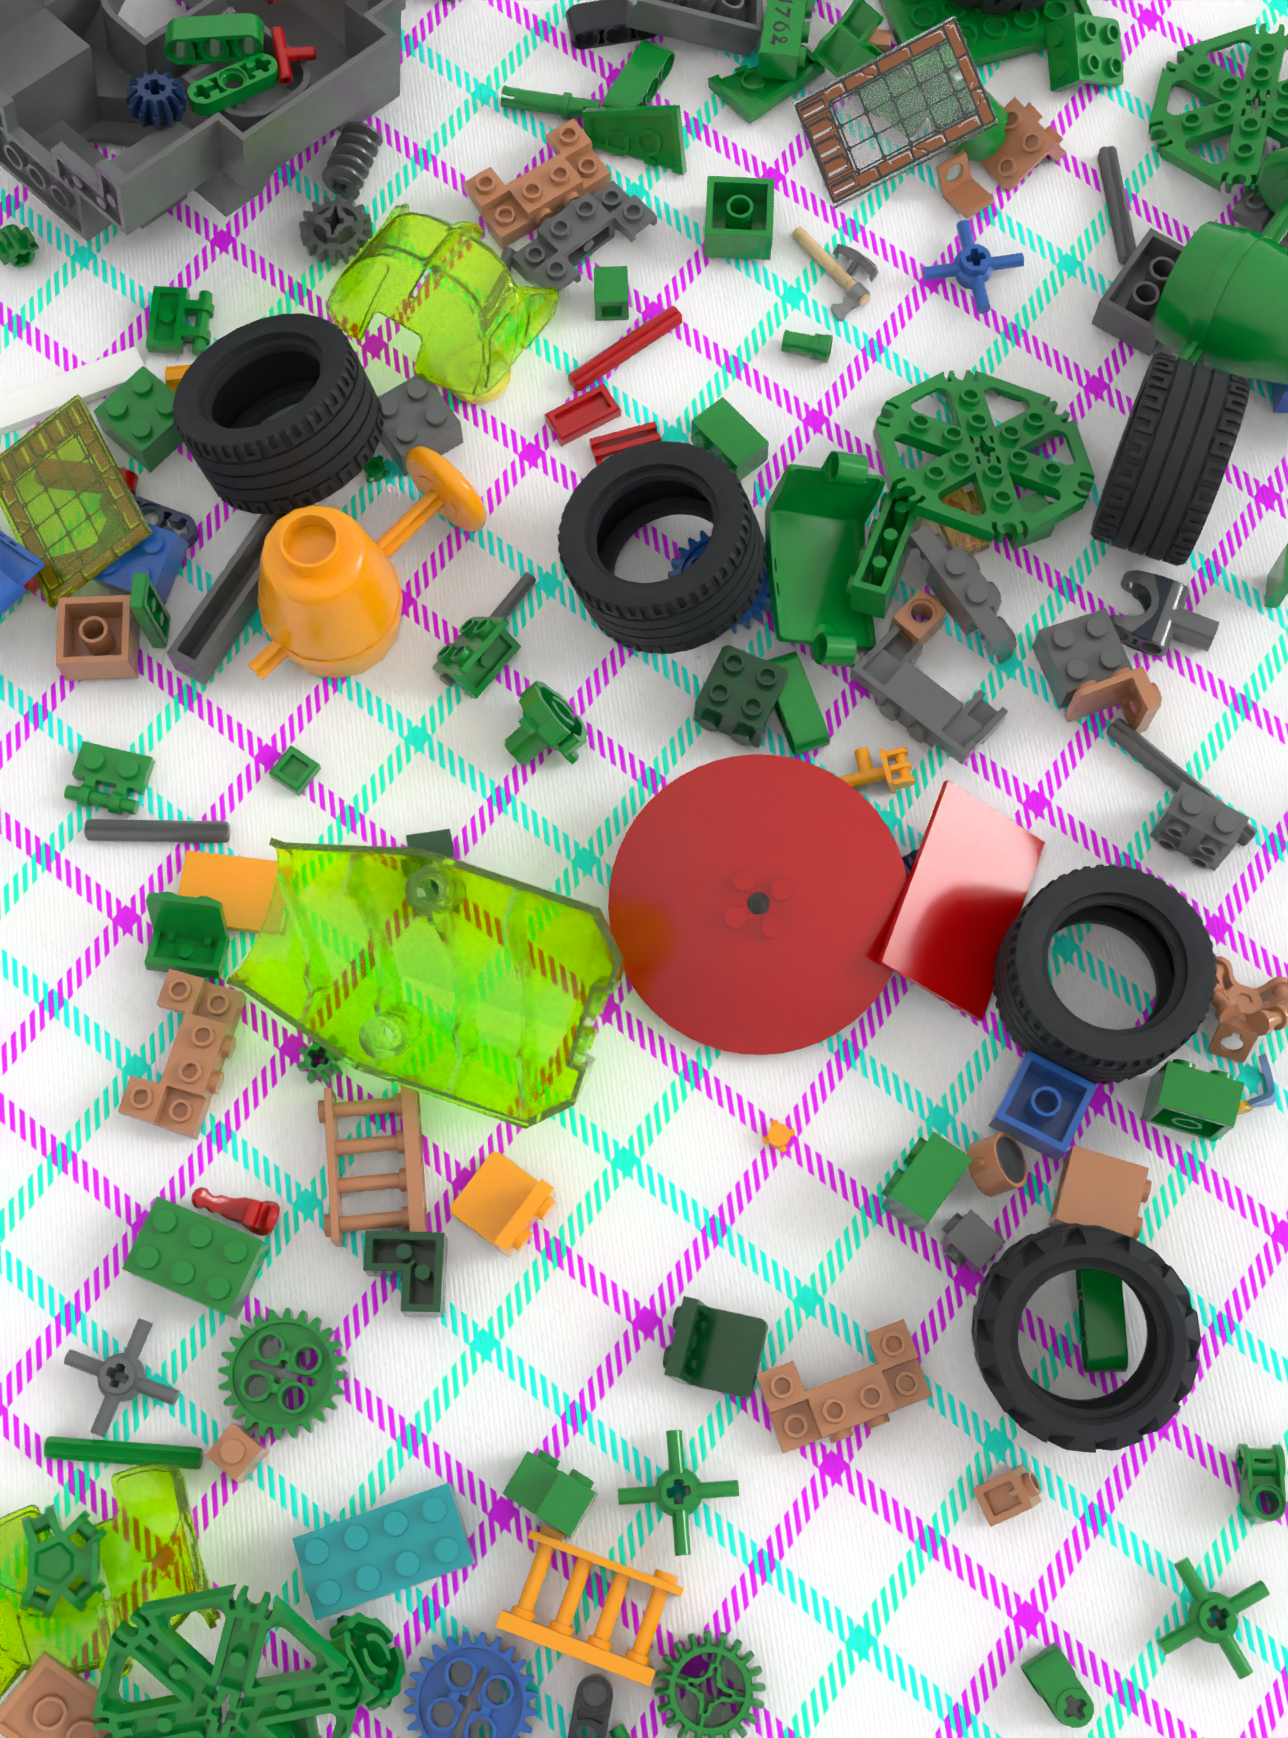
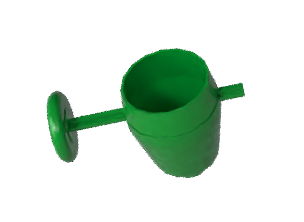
M1283 147L1266 156L1257 172L1258 191L1266 206L1275 214L1262 234L1254 230H1246L1209 221L1199 227L1179 255L1164 286L1153 324L1154 339L1178 353L1175 360L1180 357L1193 361V366L1195 363L1211 367V370L1215 368L1236 376L1288 385V250L1279 245L1288 232V147Z

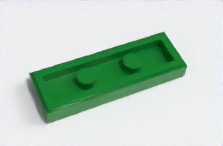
M134 573L129 607L152 647L166 649L171 617L147 573Z

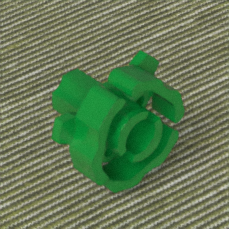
M535 681L520 694L521 699L519 703L523 709V717L518 722L521 726L505 739L506 743L504 745L508 752L522 765L529 763L547 746L555 751H559L573 765L579 758L575 751L587 742L586 736L588 731L583 721L578 716L574 717L572 714L574 712L573 707L558 692H555L543 682Z
M356 1613L351 1617L342 1615L337 1618V1625L329 1630L332 1639L328 1641L349 1661L347 1667H352L353 1670L350 1682L341 1683V1685L346 1688L358 1686L359 1693L357 1698L361 1697L358 1707L366 1704V1707L371 1711L378 1707L386 1709L391 1705L392 1698L401 1691V1680L405 1674L403 1653L398 1646L388 1649L387 1644L391 1643L394 1639L393 1633L379 1619L365 1617L362 1613Z

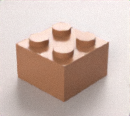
M131 595L58 598L56 666L66 681L138 678L139 623L129 607Z

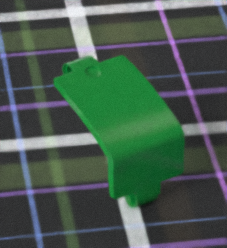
M831 451L821 468L789 464L765 509L768 585L777 639L780 642L810 645L813 658L818 665L854 667L856 664L854 662L856 650L870 651L876 645L873 616L850 610L851 595L846 594L849 578L852 573L856 574L859 553L862 546H865V522L877 504L885 486L883 476L868 474V459L863 454Z

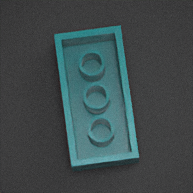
M450 1483L292 1538L315 1620L333 1616L476 1564L456 1495Z

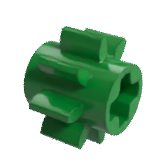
M14 224L1 228L0 260L3 265L11 262L14 267L20 268L30 264L35 257L34 251L39 249L29 228L25 227L21 230L19 226Z
M313 1037V1045L308 1047V1049L299 1048V1051L304 1056V1061L298 1063L297 1068L303 1072L310 1070L307 1075V1080L310 1084L314 1083L316 1078L323 1079L326 1085H330V1077L334 1074H343L337 1061L343 1060L345 1055L342 1051L332 1052L335 1048L333 1039L330 1038L326 1044L318 1042L316 1037ZM326 1056L329 1061L326 1065L321 1063L318 1066L315 1065L314 1060L316 1057L323 1059Z

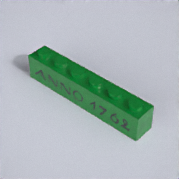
M767 0L757 77L796 81L798 67H805L807 47L801 46V43H808L810 22H805V19L812 18L814 0Z

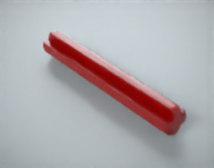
M675 306L668 307L569 373L568 381L575 391H581L682 323L681 312Z

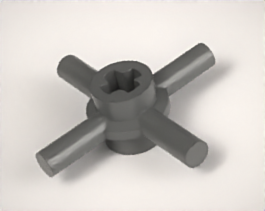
M138 1318L124 1353L114 1354L104 1362L72 1349L67 1352L64 1364L96 1376L98 1387L105 1396L90 1430L91 1433L105 1438L119 1403L129 1401L139 1393L169 1405H175L180 1391L146 1378L145 1367L138 1359L153 1323ZM118 1371L129 1376L126 1384L115 1379Z

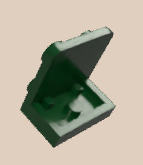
M724 646L695 702L693 721L698 722L705 730L711 732L719 731L731 736L740 745H752L759 748L765 735L768 718L788 679V671L783 667L733 646Z
M684 1296L682 1305L678 1306L674 1312L672 1325L675 1333L672 1345H668L664 1352V1375L678 1383L743 1398L750 1397L753 1394L768 1331L767 1322L761 1318L711 1308L699 1299Z

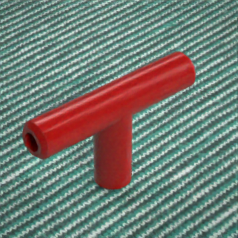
M276 26L271 29L270 33L278 65L279 81L287 85L293 81L290 62L315 60L316 49L314 46L287 48L284 29Z

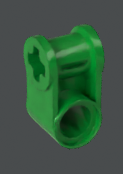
M1239 1443L1236 1449V1471L1239 1477L1241 1512L1252 1523L1263 1524L1275 1521L1283 1516L1287 1505L1283 1448L1277 1444H1273L1271 1448H1249L1247 1444ZM1258 1493L1264 1494L1270 1501L1271 1508L1267 1515L1261 1513L1256 1507L1255 1500Z
M1054 1642L1020 1665L1034 1690L1043 1698L1054 1717L1060 1723L1072 1728H1080L1091 1721L1094 1714V1704L1091 1697L1076 1677L1074 1669L1063 1652ZM1067 1697L1073 1700L1080 1699L1081 1701L1077 1708L1080 1714L1077 1718L1070 1714L1065 1715L1063 1712L1068 1707L1065 1701Z

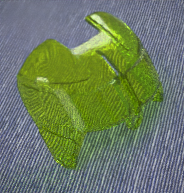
M404 203L392 209L381 228L378 229L343 270L330 292L326 309L334 324L356 340H361L364 337L376 313L388 317L421 338L422 343L414 367L417 375L443 388L479 396L491 390L509 371L522 351L527 349L553 318L560 297L558 295V288L554 286L546 288L517 286L504 261L492 248L481 241L484 231L479 225L468 221L452 224L435 216L409 212V205ZM432 269L416 297L411 296L424 272Z
M145 1464L112 1475L111 1484L118 1505V1514L113 1518L94 1525L98 1530L103 1527L108 1532L100 1543V1560L103 1564L111 1595L110 1599L105 1600L103 1591L101 1593L96 1591L86 1601L88 1607L83 1612L77 1610L62 1595L59 1597L50 1620L42 1618L43 1612L29 1607L27 1611L18 1609L27 1588L28 1539L22 1525V1518L28 1515L31 1518H35L41 1515V1512L36 1505H29L0 1518V1700L24 1670L28 1671L44 1650L77 1674L99 1668L102 1675L110 1639L115 1628H118L123 1619L132 1627H137L130 1620V1617L138 1606H142L143 1602L212 1589L198 1545L185 1477L182 1476L178 1465ZM49 1529L38 1534L40 1542L54 1536ZM74 1532L69 1537L79 1549L87 1543L77 1532ZM78 1575L69 1587L75 1590L84 1579ZM41 1586L36 1588L37 1592L50 1596L52 1593L51 1590ZM209 1608L197 1611L204 1617L210 1629L217 1627L216 1620L221 1618L218 1609ZM191 1612L173 1616L170 1619L172 1628L174 1630L178 1629ZM132 1656L126 1658L122 1678L130 1673L133 1668L134 1658Z

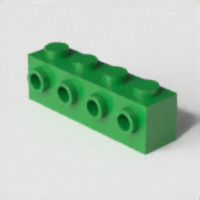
M895 489L888 493L884 492L879 506L880 515L878 520L873 519L871 523L867 547L862 546L857 561L858 570L856 574H851L846 588V594L851 595L850 610L881 619L885 618L910 554L911 548L908 546L910 535L919 530L923 521L922 517L913 514L914 510L908 511L906 509L909 496H901L898 499L893 497Z

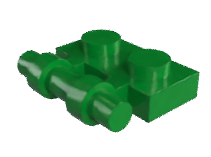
M154 286L146 338L148 352L182 354L184 342L193 343V355L199 356L204 352L211 339V332L208 328L209 320L214 316L213 294L210 291L202 290L199 292L198 300H190L187 287ZM187 316L196 317L195 326H186Z
M83 741L72 775L75 779L82 780L84 783L81 787L67 785L64 798L77 801V805L87 808L94 805L107 808L109 813L121 815L123 812L136 815L139 801L128 799L130 792L145 794L155 761L150 756ZM99 785L115 788L111 795L98 792L97 790Z

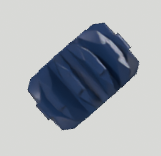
M155 69L153 74L149 75L141 71L139 78H132L130 80L126 94V103L129 106V112L134 121H139L143 128L154 125L157 131L160 126L165 125L172 128L173 121H182L183 112L186 111L187 100L179 79H173L170 72L160 75Z

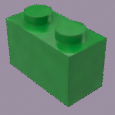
M721 397L691 421V441L693 445L709 450L714 456L722 458V461L729 465L740 481L768 459L769 442L724 397Z

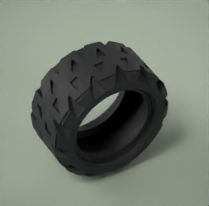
M1077 1223L1050 1226L1036 1234L1031 1233L1010 1246L999 1261L992 1264L980 1285L977 1302L973 1307L971 1334L975 1349L974 1355L985 1383L1003 1411L1022 1429L1045 1443L1049 1441L1066 1450L1096 1453V1449L1114 1451L1139 1443L1144 1440L1143 1435L1163 1428L1180 1410L1179 1402L1192 1389L1200 1362L1196 1356L1201 1345L1198 1315L1196 1310L1192 1308L1188 1289L1175 1270L1166 1264L1158 1253L1136 1239L1097 1225H1080ZM1095 1269L1116 1275L1134 1292L1143 1309L1146 1320L1147 1340L1145 1351L1134 1374L1127 1382L1113 1392L1098 1398L1083 1400L1060 1397L1043 1389L1029 1377L1023 1365L1018 1346L1020 1319L1029 1299L1045 1282L1068 1271Z

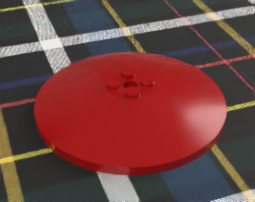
M762 754L733 756L699 766L678 777L656 794L637 815L620 845L612 869L608 901L610 930L614 948L629 982L648 1007L669 1026L686 1037L722 1051L750 1055L786 1053L814 1045L840 1032L865 1012L880 995L891 978L893 971L877 961L904 891L907 876L898 846L887 825L875 808L847 782L816 765L794 758ZM763 893L768 897L770 906L764 914L755 915L748 909L747 901L752 894Z

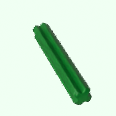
M49 1436L44 1444V1457L59 1460L200 1469L203 1461V1449L192 1446Z

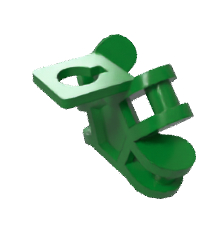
M54 1505L46 1507V1513L35 1518H31L30 1515L22 1518V1525L28 1539L27 1588L18 1609L27 1611L28 1607L43 1612L42 1618L50 1620L60 1595L77 1610L83 1612L88 1607L86 1601L96 1591L101 1593L106 1588V1585L100 1579V1543L108 1532L103 1527L98 1530L88 1520L91 1515L86 1510L64 1532ZM51 1528L54 1536L40 1542L38 1534ZM75 1531L87 1542L81 1549L69 1539ZM80 1575L84 1581L73 1590L69 1585ZM37 1586L51 1590V1595L47 1596L37 1592Z

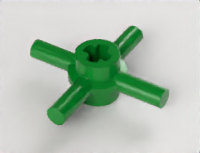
M682 1430L666 1431L669 1470L665 1471L658 1478L655 1486L618 1488L619 1505L656 1502L665 1514L672 1516L675 1556L691 1555L688 1515L698 1508L702 1499L739 1496L738 1480L700 1482L698 1477L684 1466ZM674 1481H682L683 1487H689L690 1495L684 1496L682 1504H675L674 1497L668 1498L667 1490L673 1488Z
M1188 1557L1179 1560L1174 1564V1567L1193 1598L1188 1610L1189 1622L1156 1640L1160 1650L1166 1656L1197 1637L1208 1643H1219L1237 1677L1242 1679L1253 1673V1670L1233 1635L1238 1627V1613L1270 1595L1263 1581L1259 1580L1228 1598L1221 1593L1208 1592ZM1209 1610H1217L1220 1616L1215 1619L1217 1625H1208L1206 1620L1211 1616Z

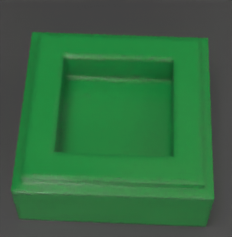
M290 745L269 774L271 778L300 796L321 770L320 764Z

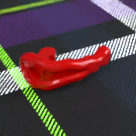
M204 1187L195 1189L191 1197L194 1207L199 1209L206 1208L211 1213H219L228 1220L239 1222L249 1231L260 1236H267L272 1233L280 1213V1207L276 1202H261L247 1197L213 1196Z

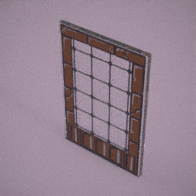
M955 16L792 102L801 123L800 127L804 131L823 179V185L826 187L834 208L999 125L991 104V98L987 95L967 46V39L963 36Z

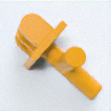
M906 747L885 751V749L879 750L883 765L875 768L872 767L868 748L856 749L854 755L859 772L839 777L853 788L887 779L891 794L896 793L898 789L906 788L916 783L915 777L910 775L912 764L906 760V756L909 754ZM889 761H896V764L889 765ZM899 774L900 778L893 780L892 776Z

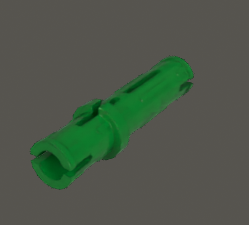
M506 85L503 86L501 94L515 97L514 99L501 97L502 108L508 107L561 115V119L569 120L570 117L583 119L582 111L585 108L601 107V102L598 99L572 97V93L568 92L558 95L513 88Z

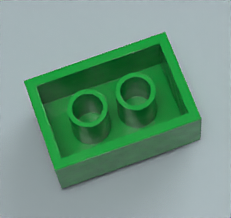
M157 1196L122 1269L136 1277L237 1320L270 1247L257 1238Z

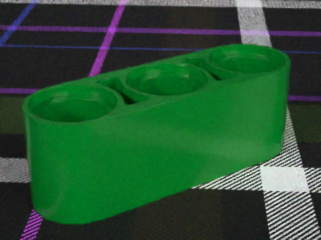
M252 13L174 18L166 26L164 54L170 62L176 65L239 62L252 55L263 53L265 25L260 17Z
M643 39L607 92L602 107L648 106L669 75L674 63L675 53Z
M794 651L766 660L788 671V679L774 709L793 755L797 756L829 745L828 729L797 653Z
M1095 1269L1076 1270V1287L1084 1371L1126 1372L1128 1367V1349L1122 1280L1109 1272Z

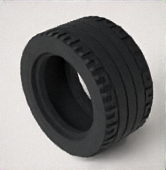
M303 313L280 314L262 318L241 326L218 339L202 352L184 373L176 388L172 410L173 421L177 431L218 497L231 507L253 514L291 512L294 509L318 503L342 489L362 471L373 457L381 440L384 424V413L380 400L347 336L337 325L330 323V321ZM297 404L292 409L280 415L279 417L272 419L268 422L262 423L267 418L279 412L280 410Z
M1160 352L1153 355L1141 383L1113 459L1090 534L1095 540L1107 544L1111 541V546L1124 550L1128 547L1130 552L1139 555L1145 553L1146 557L1158 561L1162 559L1163 562L1179 566L1185 564L1192 553L1216 498L1242 424L1250 393V383L1246 378L1233 374L1229 376L1228 372L1215 368L1211 371V367L1195 363L1193 366V361L1180 357L1175 360V356Z
M656 441L636 445L614 454L592 469L579 483L561 516L562 521L558 528V542L560 543L558 552L560 553L559 558L563 564V569L584 607L600 630L604 631L606 636L613 638L618 644H623L624 647L634 648L638 652L672 654L700 647L717 639L738 623L754 603L755 597L761 589L760 586L764 580L763 573L766 571V545L750 501L736 473L730 469L729 465L723 462L722 458L714 456L712 452L704 450L702 447L683 442ZM671 515H692L713 524L711 538L705 550L691 566L671 578L651 583L631 582L614 575L616 561L624 544L636 531L646 524Z
M1100 864L1094 868L1084 866L1081 870L1074 869L1069 874H1062L1056 880L1053 879L1045 887L1041 888L1018 914L1004 934L1005 936L1001 940L1000 948L995 956L997 961L993 965V970L995 971L992 978V983L995 984L993 995L997 998L995 1005L999 1009L1000 1019L1006 1025V1032L1010 1033L1011 1039L1014 1043H1018L1023 1053L1029 1050L1094 1084L1101 1082L1103 1085L1110 1082L1118 1083L1146 1073L1191 1039V1036L1199 1029V1025L1206 1019L1205 1014L1210 1011V1001L1215 995L1213 990L1217 986V980L1215 979V974L1217 973V966H1215L1216 955L1213 953V942L1210 940L1208 930L1202 923L1201 916L1197 914L1196 909L1190 906L1187 899L1178 893L1174 887L1171 888L1164 880H1160L1150 873H1143L1142 870L1137 868L1131 869L1129 866L1117 867L1113 864H1109V866ZM1092 923L1114 928L1131 938L1145 953L1155 976V1002L1146 1023L1134 1028L1114 1030L1091 1025L1074 1015L1058 998L1050 981L1048 950L1053 935L1072 925Z

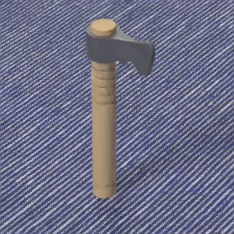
M801 226L794 230L792 237L848 292L847 297L843 298V303L832 304L831 311L836 319L843 321L850 311L858 306H864L870 300V292L860 282L857 283Z

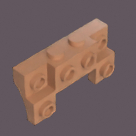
M574 118L546 134V142L556 156L505 185L492 167H489L463 182L464 191L479 211L491 236L501 249L539 228L545 219L557 215L572 199L580 198L586 192L593 196L611 183V172L592 150L591 139Z
M169 969L156 1004L160 1008L184 1015L160 1083L130 1076L118 1112L121 1115L159 1126L174 1133L198 1139L213 1094L217 1095L222 1088L224 1073L221 1071L225 1059L232 1057L236 1047L237 1038L234 1037V1033L247 999L245 994L241 991L208 983L205 978Z
M904 1319L866 1333L876 1361L875 1365L805 1391L794 1361L756 1375L783 1454L828 1436L831 1444L853 1436L851 1428L865 1422L868 1429L877 1427L890 1421L888 1413L932 1396L917 1360L919 1356Z

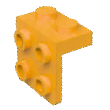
M493 1152L452 1203L450 1210L453 1216L506 1256L510 1257L514 1250L520 1252L533 1234L529 1230L539 1218L543 1221L556 1204V1201L553 1200L556 1195L554 1187L542 1178L538 1182L499 1152Z

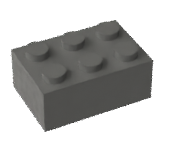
M1150 228L1100 299L1091 324L1144 354L1151 356L1159 344V341L1154 339L1153 333L1157 306L1167 279L1185 246Z

